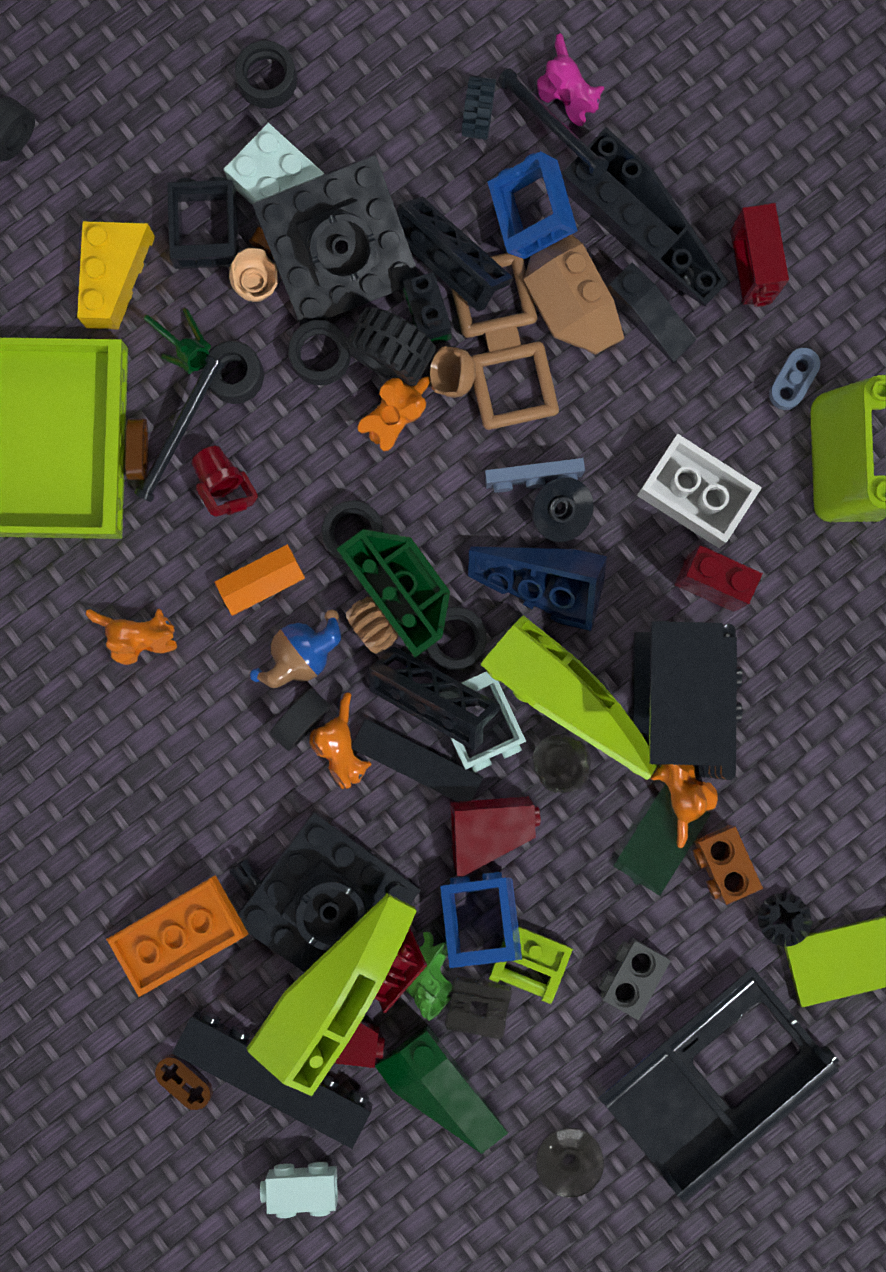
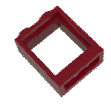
M776 203L744 207L731 229L743 305L753 303L754 307L767 306L773 303V300L776 299L789 281Z

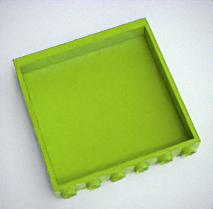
M0 338V537L122 539L128 347L122 339Z

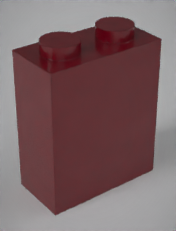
M700 545L687 555L674 585L734 612L750 604L763 573Z

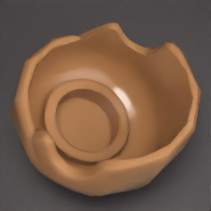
M441 347L434 355L430 365V382L433 391L453 398L462 397L468 393L476 377L474 360L463 349Z

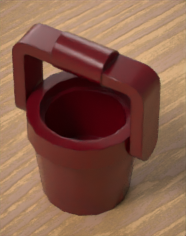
M219 446L205 448L193 457L191 463L200 481L196 485V489L211 515L215 517L224 514L231 515L244 511L247 507L254 505L258 494L244 471H239L237 467H234ZM239 485H241L247 495L245 498L234 499L219 506L214 501V499L233 492Z

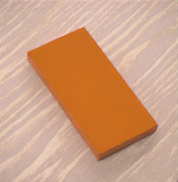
M216 875L106 940L138 997L239 941L249 933Z

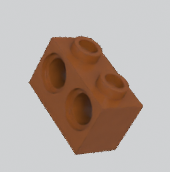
M728 825L694 840L697 849L693 850V855L700 869L705 867L710 880L706 881V884L714 900L719 898L720 902L728 905L763 889L736 826ZM721 841L726 848L725 854L720 859H714L711 856V847L715 842ZM736 872L739 877V884L735 889L727 890L724 884L725 877L729 873Z

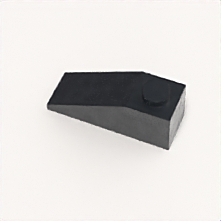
M633 262L609 284L608 291L614 300L616 308L672 363L696 341V338L657 286Z

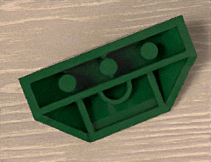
M363 529L337 548V551L414 657H417L443 637L450 590L411 537Z

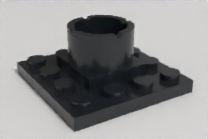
M375 154L252 202L300 326L312 320H326L405 288L403 281L419 276ZM339 240H344L346 243L345 248L337 251L335 249L336 243Z
M313 811L237 914L249 934L305 973L387 893L411 904L421 890L410 880ZM328 906H332L335 908L330 913L323 912L324 909Z

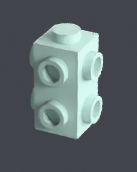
M314 1162L308 1164V1168H294L293 1164H279L274 1166V1169H269L265 1181L260 1183L261 1203H266L267 1214H276L278 1218H290L296 1216V1213L310 1212L311 1216H326L330 1214V1211H336L338 1202L337 1167L328 1166L326 1162Z

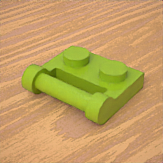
M518 926L522 960H515L513 962L550 976L547 984L505 968L507 961L494 963L488 979L497 983L501 980L540 996L541 1001L551 1004L573 948ZM505 937L500 948L506 947Z

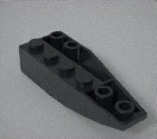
M605 127L587 147L598 157L602 156L608 161L607 170L601 176L594 177L589 172V167L577 157L562 173L567 195L630 252L705 307L727 284V279L655 171Z

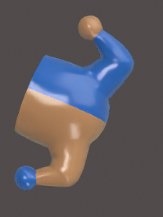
M331 609L326 612L324 617L328 623L318 633L307 624L302 623L289 624L280 629L271 643V654L276 663L275 666L268 672H263L259 668L253 669L250 672V679L254 682L261 681L270 688H278L292 680L303 682L317 677L325 668L328 652L341 641L337 611Z

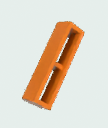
M287 544L215 581V584L230 614L233 616L305 579V576Z

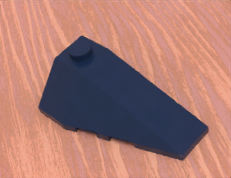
M471 546L469 549L468 577L501 594L510 593L524 600L522 605L533 609L535 606L551 614L550 619L559 624L591 631L604 585L607 556L576 549Z

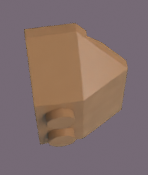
M571 234L530 257L523 283L554 338L586 349L595 355L624 340L614 300L583 243Z

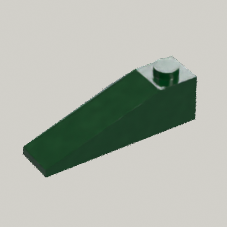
M428 1024L375 1064V1068L396 1095L479 1153H484L508 1134L506 1128Z

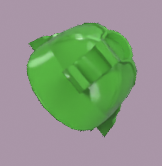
M423 932L425 942L419 948L427 967L406 991L414 998V1002L420 1009L421 1015L430 1021L443 1010L451 999L448 995L452 990V984L441 973V967L448 954L447 942L445 941L433 946L434 939L430 932Z

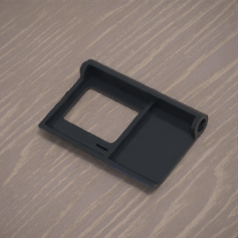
M751 967L598 1099L607 1107L661 1172L676 1195L683 1203H686L838 1073L839 1070L835 1065L839 1062V1059L826 1045L820 1048L756 970ZM762 1002L796 1041L799 1051L734 1107H729L694 1066L693 1058L755 1004Z

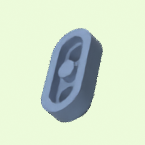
M799 348L793 351L787 358L769 390L770 401L776 408L790 410L801 402L820 369V359L816 352L809 348ZM796 363H803L806 367V371H799L796 367ZM780 390H787L790 393V398H782Z

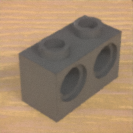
M631 936L628 943L623 941L615 954V959L618 962L612 972L606 971L598 988L602 990L600 997L603 1001L639 1020L671 960L664 954ZM639 953L647 954L648 963L646 967L640 970L634 969L632 967L633 957ZM622 983L632 985V993L626 999H619L615 995L616 988Z

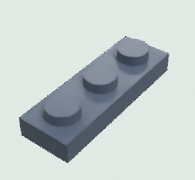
M578 458L485 470L486 489L493 488L494 492H507L513 490V485L526 484V488H539L546 485L545 481H552L558 478L568 477L578 480V477H582L585 472L584 459Z

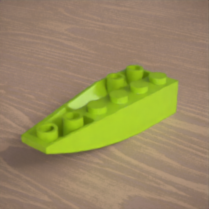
M387 893L282 994L248 1045L247 1051L283 1084L312 1096L353 1036L372 1004L405 939L417 912L416 908Z

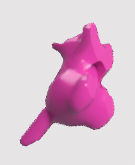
M559 33L556 35L555 40L557 56L546 64V73L537 80V91L539 97L547 103L554 99L561 100L569 119L577 126H583L586 122L585 113H595L598 110L604 86L592 87L586 83L577 64L569 57L564 37Z

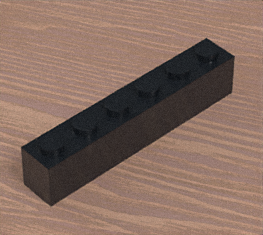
M203 1010L202 1013L196 1011L191 1016L172 1054L353 1149L372 1111L373 1104L368 1102L369 1097L356 1089H351L349 1092L338 1086L339 1081L328 1074L312 1096L289 1087L279 1081L247 1051V1047L252 1041L249 1039L250 1034L247 1031L236 1026H232L231 1029L219 1023L221 1019L217 1015L209 1011Z

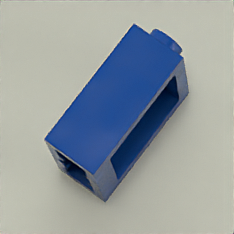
M541 151L532 153L525 158V161L513 168L502 170L497 177L488 181L507 253L526 259L578 231L558 160ZM543 177L553 214L523 230L513 193Z
M502 872L482 874V881L470 882V876L450 878V885L440 886L449 968L522 960L512 878H503ZM499 888L506 947L461 953L454 894Z

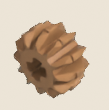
M367 596L357 601L346 612V618L371 652L378 653L386 650L398 639L397 632L371 597Z

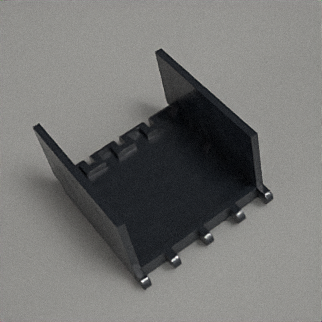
M651 621V632H634L633 723L649 746V764L698 765L700 777L732 780L735 778L736 723H741L742 704L737 702V688L742 686L743 675L742 668L737 667V637L734 625L729 623L723 625V623Z

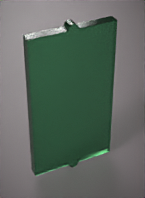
M664 784L613 866L631 877L634 884L638 885L640 883L660 896L711 813L706 811L698 819L688 823V839L683 848H678V817L672 807L669 788Z

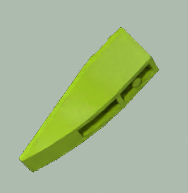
M523 615L508 630L480 665L487 670V673L493 679L501 681L509 687L520 701L528 703L539 712L626 766L633 773L648 780L658 764H649V746L622 706L575 656Z

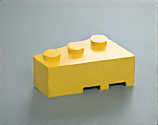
M83 221L77 318L86 328L119 330L133 295L132 289L138 274L142 272L143 262L148 249L152 246L155 235L148 224Z

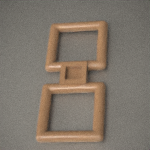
M509 253L490 257L501 267L512 265L523 313L472 323L468 302L452 289L462 335L466 338L484 335L488 348L487 353L471 356L476 368V377L473 383L483 427L487 430L551 417L559 412L543 343L533 342L524 345L520 343L517 327L534 324L537 321L534 301L523 283L526 273L524 259ZM533 356L544 405L494 415L483 367Z

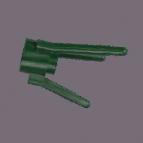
M187 308L183 309V314L196 340L185 338L180 341L152 317L145 315L144 320L176 347L178 358L163 353L161 355L163 360L183 368L188 374L193 373V371L202 370L207 363L205 358L207 354L209 355L208 350H210L211 345L204 339Z

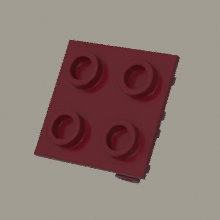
M410 927L384 982L374 998L379 1001L384 1013L391 1008L427 967Z

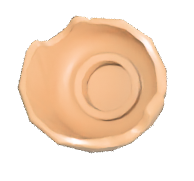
M246 248L237 253L230 266L229 279L231 286L239 296L247 301H263L273 294L278 284L277 266L267 257L266 251L263 249Z

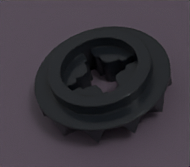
M788 892L771 895L762 903L758 912V925L762 934L770 942L779 946H794L802 942L809 935L813 923L810 908L801 900V897L794 896ZM780 908L786 914H797L790 921L791 930L786 924L779 925L778 923L773 925L781 916Z

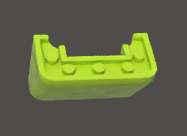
M886 375L874 376L822 393L811 405L814 510L823 521L875 522L886 518V476H874L872 410L886 409Z

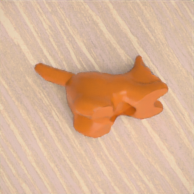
M425 376L419 379L415 386L403 383L400 378L387 380L380 389L381 404L360 420L357 426L360 433L369 432V438L373 443L380 444V448L383 451H389L404 426L417 420L426 409V400L422 397V394L430 384V378Z
M91 609L85 612L92 622L105 627L106 647L111 651L112 659L118 663L129 665L137 662L138 656L143 650L154 653H166L177 648V643L171 640L174 637L175 627L164 617L161 609H157L155 617L147 622H134L126 619L113 620Z
M346 692L340 701L339 716L328 721L322 727L314 729L309 737V744L316 755L329 760L328 769L341 789H349L351 783H360L366 769L372 765L369 761L358 759L352 750L351 735L348 727L349 705L351 701L350 692Z
M659 764L656 772L650 779L661 780L669 788L672 807L678 817L677 846L678 848H683L688 839V823L716 807L718 801L717 790L710 782L705 783L696 780L694 765Z

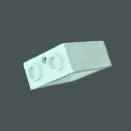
M487 671L462 682V684L475 691L490 686L497 703L500 704V710L514 738L469 758L463 744L451 738L464 768L472 767L474 773L492 765L489 758L502 753L505 759L522 751L520 744L526 742L499 682L493 679ZM453 691L439 693L445 699L459 698L458 694Z

